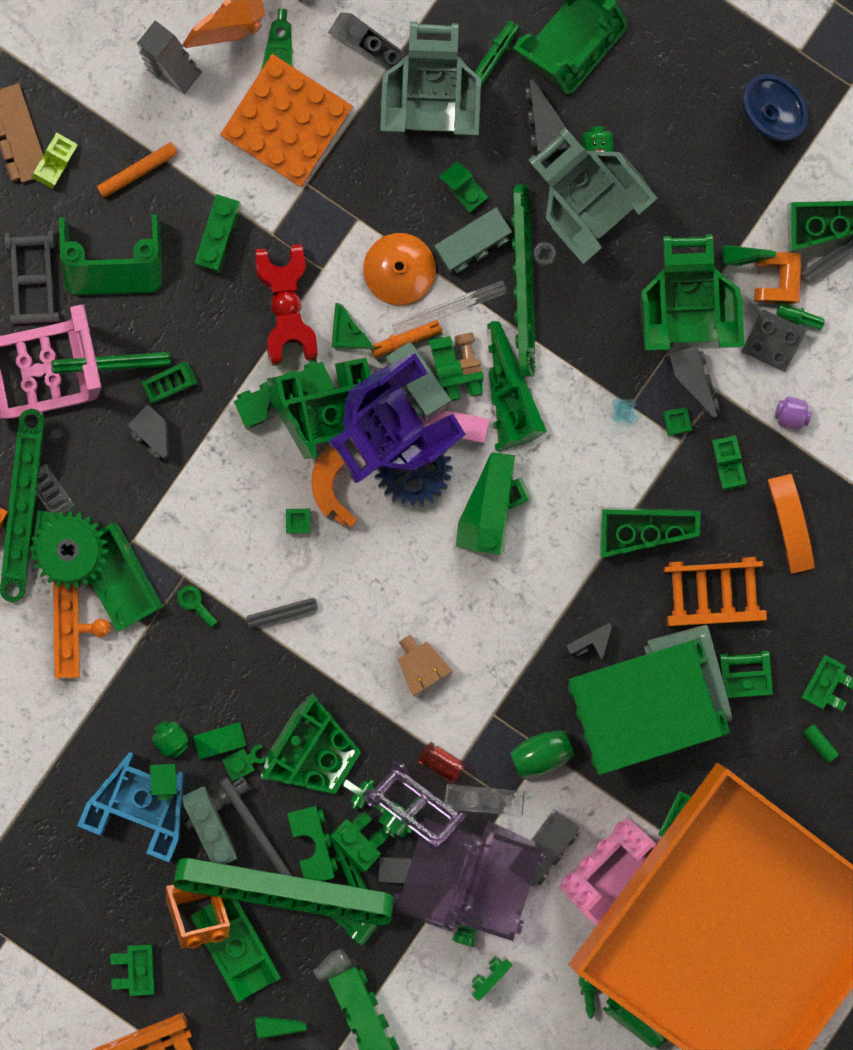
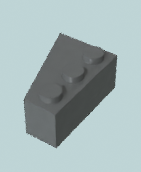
M553 809L510 866V870L533 887L537 883L541 885L549 875L546 871L552 864L557 865L564 855L562 851L567 845L571 846L579 835L577 832L580 829Z

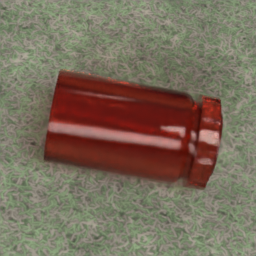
M430 742L423 750L418 762L420 764L424 763L425 767L454 784L466 763L441 747L434 746L435 743Z

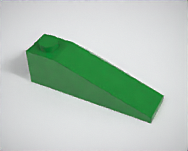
M490 453L458 521L456 546L477 552L499 555L504 552L516 455Z

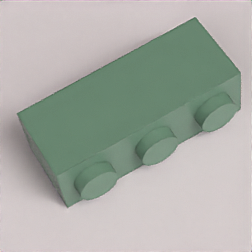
M496 207L434 245V250L449 274L453 271L457 274L469 266L467 264L474 258L479 261L489 254L488 250L495 245L497 248H500L510 241L508 237L511 236L512 231Z
M408 342L386 356V366L384 368L412 353H416L428 374L401 387L406 398L409 397L412 401V408L419 418L423 417L425 422L449 408L451 399L412 343Z
M205 786L183 795L184 807L210 861L225 865L236 860L235 848Z

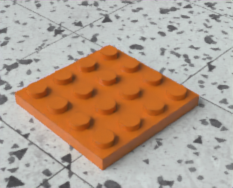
M272 54L222 130L220 136L302 188L354 107Z

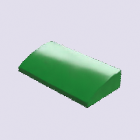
M116 522L99 530L105 531V534L101 536L102 540H108V543L103 545L104 549L109 550V553L103 554V557L108 561L100 564L104 569L102 572L95 571L97 574L96 579L88 578L117 632H120L164 608L119 524Z

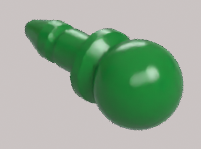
M579 976L578 982L582 988L580 994L585 995V1010L588 1017L592 1019L595 1012L594 995L598 993V990L587 980Z

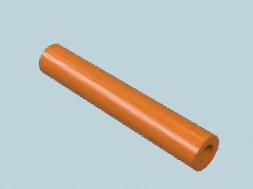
M169 142L99 184L97 188L103 198H106L178 155V152L173 143Z

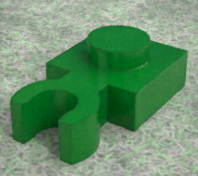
M262 745L253 747L248 755L245 749H242L222 759L232 781L255 771L253 763L260 764L266 762L267 756L262 759L256 756V751L263 748Z

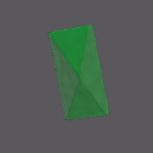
M240 722L193 736L199 759L247 746Z

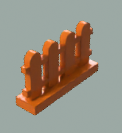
M184 1012L92 1050H139L138 1047L145 1044L147 1047L140 1050H166L165 1047L174 1045L175 1050H193L188 1038L192 1037L190 1030H184L187 1028V1019ZM170 1035V1038H167L165 1040L161 1039L162 1037Z

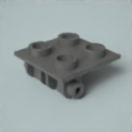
M762 309L741 352L786 372L807 330Z

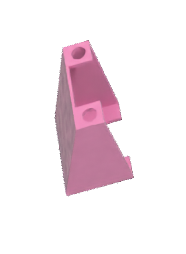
M627 817L615 826L614 831L607 838L602 839L598 843L597 848L590 855L581 860L579 866L572 873L567 874L563 878L562 883L558 887L597 926L656 846V843Z

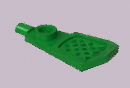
M278 9L277 20L271 23L261 69H263L271 54L275 56L279 54L278 58H282L284 62L292 66L291 24L286 21L287 9ZM282 28L285 30V34L277 36L276 30Z

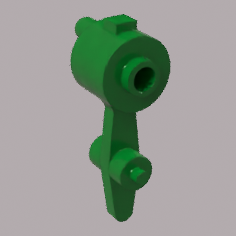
M346 778L344 779L342 785L355 793L350 800L353 803L351 808L357 810L358 807L363 809L368 802L383 813L379 822L384 825L382 830L394 838L396 835L404 838L408 832L412 834L416 828L414 822L417 820V817L415 815L424 803L422 798H415L408 810L393 800L386 807L372 797L376 791V788L373 787L375 784L373 780L370 779L368 783L363 781L360 787H358Z

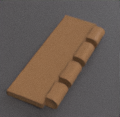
M18 83L0 89V138H7L0 141V150L4 161L13 159L15 161L6 165L11 182L21 179V182L25 183L34 180L32 175L41 161L43 153Z

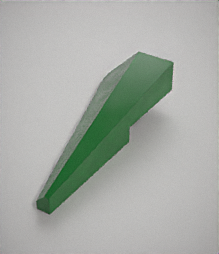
M491 321L487 324V329L491 330L492 345H489L488 348L489 353H492L493 357L490 379L492 405L496 406L497 421L493 422L494 429H497L498 443L495 444L496 451H502L532 442L545 434L547 429L526 381L521 376L519 365L500 322Z

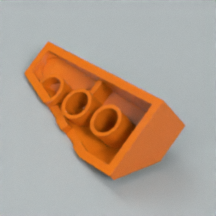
M225 0L214 14L211 12L192 28L182 46L191 48L241 40L250 34L255 35L261 29L262 24L260 22L265 16L263 1Z

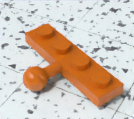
M54 580V678H80V634L93 633L98 638H104L110 633L111 626L107 620L102 618L95 620L92 624H79V588H76L74 583H72L70 589H66L65 583L61 587H56V580Z

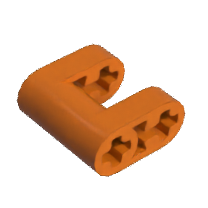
M776 252L777 256L775 258L755 262V266L779 268V287L755 288L754 302L780 304V302L784 304L800 303L801 254Z

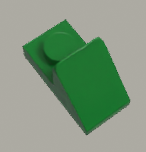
M458 161L439 176L469 214L488 200V196L473 179L472 173Z

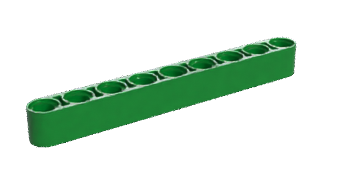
M189 858L178 860L173 881L174 887L182 891L377 925H387L391 922L394 897L385 892Z

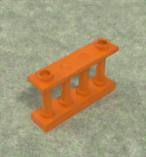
M756 557L742 558V563L683 566V562H669V567H664L663 573H672L674 611H672V616L666 617L667 626L767 620L766 610L760 611L756 598L755 568L762 567L763 561L757 562ZM745 568L747 607H745L744 612H735V607L732 605L730 569ZM706 570H720L723 603V608H720L721 613H711V609H708ZM696 571L698 610H696L694 615H687L686 610H684L681 572Z

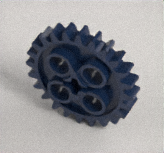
M448 449L431 462L437 467L436 472L431 474L425 472L423 469L425 465L417 468L418 472L412 470L400 484L397 483V480L403 477L409 470L393 473L388 468L378 467L375 471L380 473L375 475V480H382L378 488H387L384 496L387 497L392 494L393 503L401 499L402 507H404L407 501H410L411 508H414L416 501H419L422 507H424L425 499L433 503L432 495L441 497L442 494L439 488L444 490L448 488L443 481H451V476L446 474V472L452 471L453 466L446 464L452 458L451 456H444ZM410 480H416L420 486L416 490H410L406 484Z

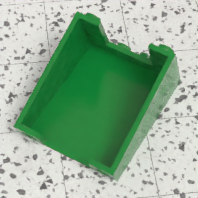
M700 638L568 679L570 695L575 699L577 705L576 714L585 730L584 739L592 752V765L599 775L730 733L723 709L714 710L700 664L707 662V658Z

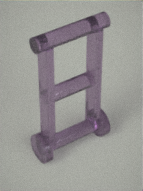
M394 761L391 764L392 771L373 790L367 789L363 793V798L372 807H378L379 804L429 841L428 846L432 850H436L466 818V815L460 810L455 812L408 776L409 771L403 763ZM397 779L420 796L405 812L382 795ZM427 803H430L450 818L449 822L436 835L413 819Z

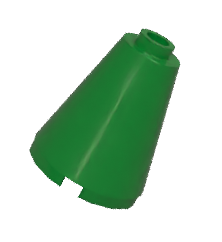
M610 997L606 1001L609 1005L608 1008L603 1007L606 1014L649 1047H661L668 1040Z

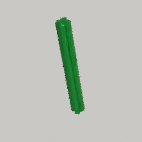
M167 352L95 357L98 371L169 366L171 362L170 354ZM85 358L52 360L51 371L54 374L84 372L83 365H87Z

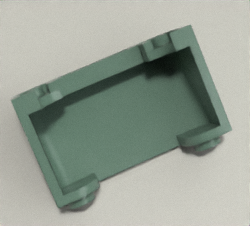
M707 625L647 640V646H644L645 655L700 638L707 658V662L701 663L700 666L714 710L723 709L727 722L732 721L728 698Z

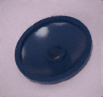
M763 74L753 78L744 88L742 94L743 110L750 124L759 133L775 141H790L803 132L808 121L807 106L800 92L790 82L776 75Z

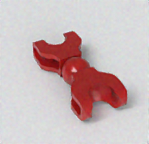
M292 245L290 262L283 267L274 266L270 263L265 249H256L254 255L256 275L263 284L270 288L271 296L273 297L271 309L276 316V328L271 331L266 342L270 365H280L282 348L288 343H297L301 346L307 361L317 360L316 334L311 327L303 323L301 313H299L301 310V300L296 294V282L301 279L306 268L302 245Z

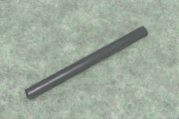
M228 778L220 781V786L277 872L281 875L292 876Z

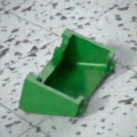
M564 0L565 4L536 38L531 34H526L518 39L513 49L517 55L558 89L566 94H571L591 73L627 28V19L615 0Z

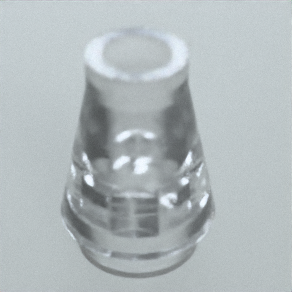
M339 948L337 951L333 950L313 972L317 979L322 982L327 978L348 970L347 967L351 965V961L347 954Z

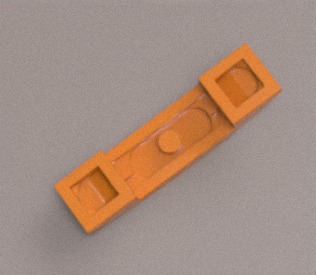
M792 474L768 479L772 501L775 504L786 548L785 554L790 574L814 569L808 530Z

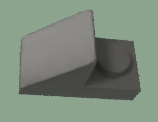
M608 623L566 645L568 653L572 654L575 652L576 656H579L590 650L588 645L592 644L601 661L612 626Z

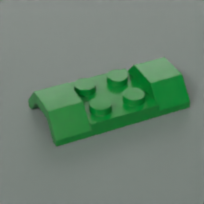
M221 898L230 923L229 938H225L221 942H208L205 944L237 1002H240L263 987L281 979L239 901ZM212 903L190 916L197 930L219 925Z

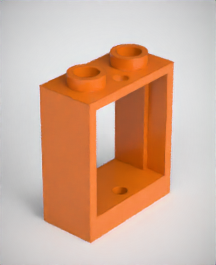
M174 885L166 886V901L181 949L196 948L204 943H216L229 938L230 923L221 897L182 891L175 888ZM210 897L219 925L185 933L177 905Z

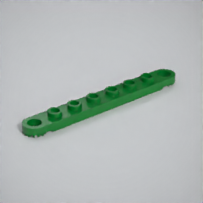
M518 184L514 187V214L511 217L512 226L515 228L512 248L516 253V262L513 263V273L516 276L517 285L514 287V298L517 301V310H515L514 318L515 323L518 325L515 344L517 349H519V369L522 377H532L536 371V366L533 365L535 364V357L533 355L535 354L531 210L528 209L530 206V197H528L530 193L527 184Z
M34 408L27 409L20 415L16 439L0 586L1 596L8 602L19 601L26 591L45 424L42 412ZM28 414L37 416L38 425L35 428H30L26 425L25 419ZM9 583L18 585L19 594L17 596H10L7 593L6 587Z

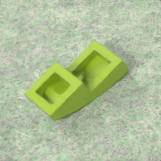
M56 133L36 167L32 178L53 189L78 144Z

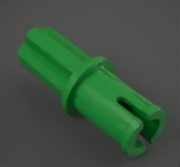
M780 302L776 312L777 316L798 326L801 324L818 331L822 330L825 323L823 318L804 312V308L798 309Z

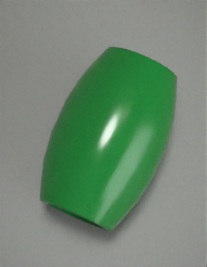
M565 730L540 733L520 743L510 752L520 778L547 774L565 765L575 756Z

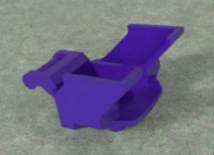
M412 353L385 368L378 369L363 382L356 384L349 390L342 422L344 430L331 438L329 444L332 449L335 448L348 467L354 483L362 481L378 467L401 471L415 470L427 463L433 462L466 435L454 414L423 428V421L417 416L401 387L428 374L416 353ZM349 438L366 463L361 469L344 444Z

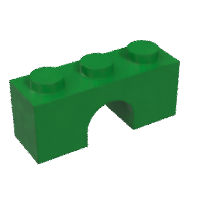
M216 194L194 262L197 268L220 275L227 253L226 248L232 229L235 228L241 210L240 201Z
M317 805L287 813L293 838L306 835L311 837L316 844L314 855L300 860L304 879L325 881L335 878L334 872L338 871L335 857L330 858L328 848H331L332 844L328 838L329 833L324 834L322 824L326 823L323 810H318Z

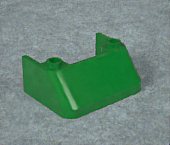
M152 214L153 239H142L135 244L133 249L134 259L85 260L83 247L77 242H69L68 222L64 218H59L60 258L66 289L76 296L154 293L158 291L162 285L161 223L157 214Z

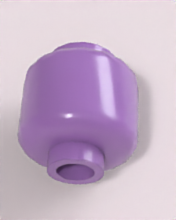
M787 396L784 400L780 399L774 418H777L779 426L799 431L803 425L808 426L812 412L808 411L809 405L806 401Z

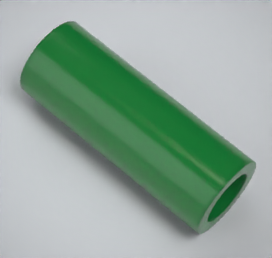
M815 724L810 725L803 731V734L827 763L839 755Z

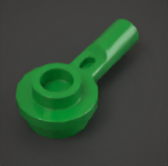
M185 586L178 592L177 599L182 608L187 610L193 609L210 628L218 622L201 604V593L196 587Z

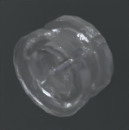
M547 242L539 243L533 253L535 261L540 265L550 264L555 257L554 247ZM544 248L546 250L548 248L551 251L548 255L549 259L544 260V257L540 259L539 249Z

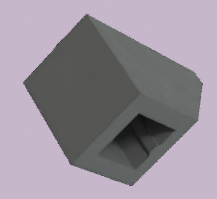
M147 404L128 425L132 430L129 434L139 443L144 440L150 446L147 450L155 458L159 459L162 456L167 460L169 458L168 423Z

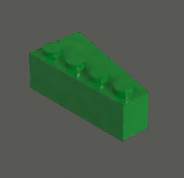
M853 201L788 203V252L853 234Z
M601 507L599 556L604 558L615 554L700 536L701 512L691 509Z
M354 965L329 977L330 985L342 1011L346 1013L347 1023L352 1033L357 1036L356 1041L359 1050H399L400 1047L394 1036L390 1037L386 1030L390 1026L384 1013L379 1015L376 1009V1005L379 1003L374 992H368L365 985L368 979L364 970H358L357 966Z

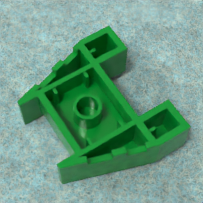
M367 357L335 364L340 388L305 396L303 395L299 372L267 378L272 404L304 459L317 458L314 444L327 442L344 430L342 422L349 390L370 376Z

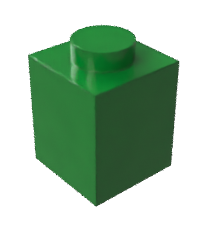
M150 765L151 795L157 796V800H172V795H178L177 765Z

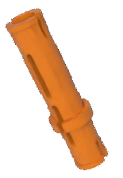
M436 319L433 322L399 335H389L388 339L374 344L375 350H371L373 357L376 360L379 357L396 351L408 342H411L413 345L439 334L441 335L443 334L441 326Z

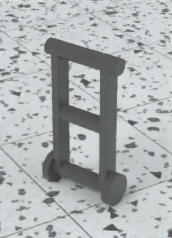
M49 230L48 235L12 237L11 233H5L6 252H11L15 315H10L11 325L60 322L59 312H54L51 250L56 249L54 230ZM44 245L46 274L18 276L17 247ZM47 284L48 313L21 314L19 285Z

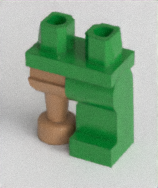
M464 333L455 336L456 345L462 347L463 359L461 360L455 359L451 336L429 340L439 383L451 399V402L461 399L458 387L468 386L470 397L483 394L482 382H484L481 364L475 358L471 346L475 342L474 333Z

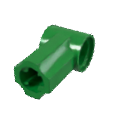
M331 917L347 930L346 933L362 946L378 928L377 924Z

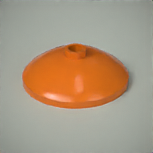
M393 233L380 238L371 246L364 260L363 273L365 282L375 297L387 304L402 306L412 304L427 294L435 279L436 265L431 250L422 240L410 234ZM402 263L404 268L398 271L395 269V265Z

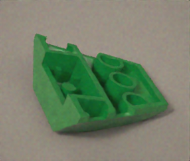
M312 694L293 712L268 753L260 778L336 794L361 751L340 728L329 712L326 711L315 695Z

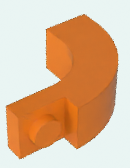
M329 444L321 452L313 468L311 481L313 496L326 518L335 512L336 515L333 518L342 527L348 525L352 528L358 521L339 503L333 490L335 477L346 464L335 448L332 449Z

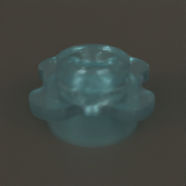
M615 398L612 402L614 406V413L611 415L612 419L615 422L620 420H626L628 423L633 422L636 418L634 415V408L637 405L634 399L621 400L620 398Z

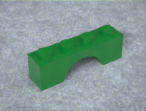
M317 360L304 365V370L299 372L302 390L306 395L335 389L323 361L320 363ZM292 370L285 374L295 373V370ZM267 382L259 385L260 390L253 393L250 390L237 395L238 399L233 401L246 430L269 420V409L272 401Z

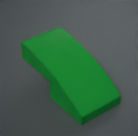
M736 436L712 440L722 492L746 487L747 483L741 463L742 457Z

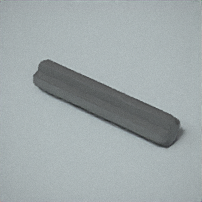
M853 236L801 273L803 281L807 284L812 282L853 253Z
M309 598L248 615L246 620L249 628H254L316 611L318 606L315 598Z

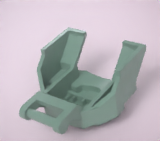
M410 22L409 54L383 74L380 132L405 133L406 129L454 132V135L479 136L481 78L457 56L459 24L452 23L451 26L422 25L417 24V22ZM417 34L451 35V41L417 40Z
M566 127L537 156L533 155L529 159L530 163L549 183L547 221L583 264L602 249L596 238L600 239L631 210L635 209L640 215L658 199L645 182V179L632 166L623 153L587 151ZM568 142L571 147L549 167L545 168L542 163L564 143Z

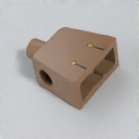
M411 634L399 641L406 655L399 658L398 662L413 696L453 672L428 642L418 647Z

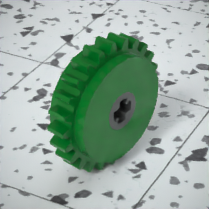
M73 511L68 512V517L65 516L64 512H59L58 519L55 515H51L50 523L43 520L44 528H36L39 536L32 537L31 539L36 542V546L30 547V550L36 551V555L32 556L31 560L38 561L34 568H41L43 570L40 576L48 575V583L56 580V587H61L65 583L66 589H70L72 583H74L76 588H79L81 586L80 581H83L85 585L89 584L88 577L96 579L97 574L95 571L102 572L104 569L100 564L108 561L103 557V554L109 553L108 549L103 548V545L107 544L108 540H102L101 538L105 531L98 532L97 530L100 524L97 522L92 525L90 523L92 520L91 516L84 520L82 512H79L74 517ZM73 545L75 548L72 550L75 551L74 554L67 555L65 553V550H67L65 546Z

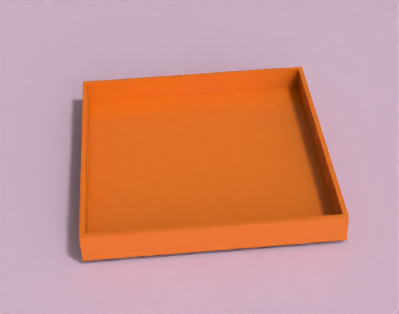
M716 763L577 951L568 966L681 1050H808L853 989V865L727 768Z

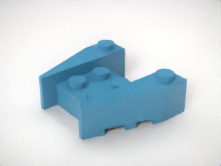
M129 752L94 796L86 803L77 826L103 836L112 813L154 829L155 832L146 854L171 863L181 838L184 773L179 771L177 775L178 795H172V800H157V796L151 795L150 774L131 767L136 754Z

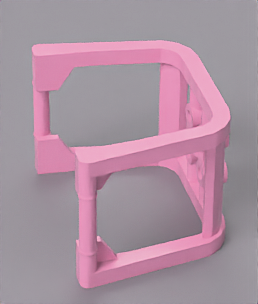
M84 305L70 307L72 316L69 321L0 336V348L16 344L18 353L16 364L21 370L23 379L21 387L26 392L28 400L27 405L13 408L8 407L0 370V421L19 418L23 411L31 408L37 409L40 412H46L86 403L98 398L102 386ZM68 333L73 359L85 358L87 365H83L84 372H76L81 393L62 397L60 391L61 376L51 371V361L56 360L57 356L51 349L49 337ZM40 339L42 349L40 359L44 364L36 363L33 365L32 357L27 353L25 342ZM46 375L45 383L50 387L52 399L38 402L36 395L38 383L33 377L41 378Z

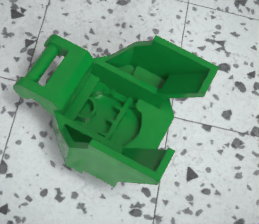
M708 234L704 237L692 238L663 236L664 269L640 294L641 328L645 351L670 350V343L714 342L717 338L719 348L744 347L743 300L741 291L738 286L725 278L714 267L713 235ZM705 247V253L672 254V248Z

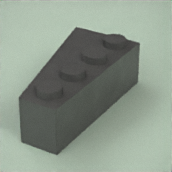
M156 20L137 42L140 50L139 54L142 56L141 59L147 67L146 70L157 79L161 76L184 95L202 73L192 59L188 61L190 55L183 49L176 36Z

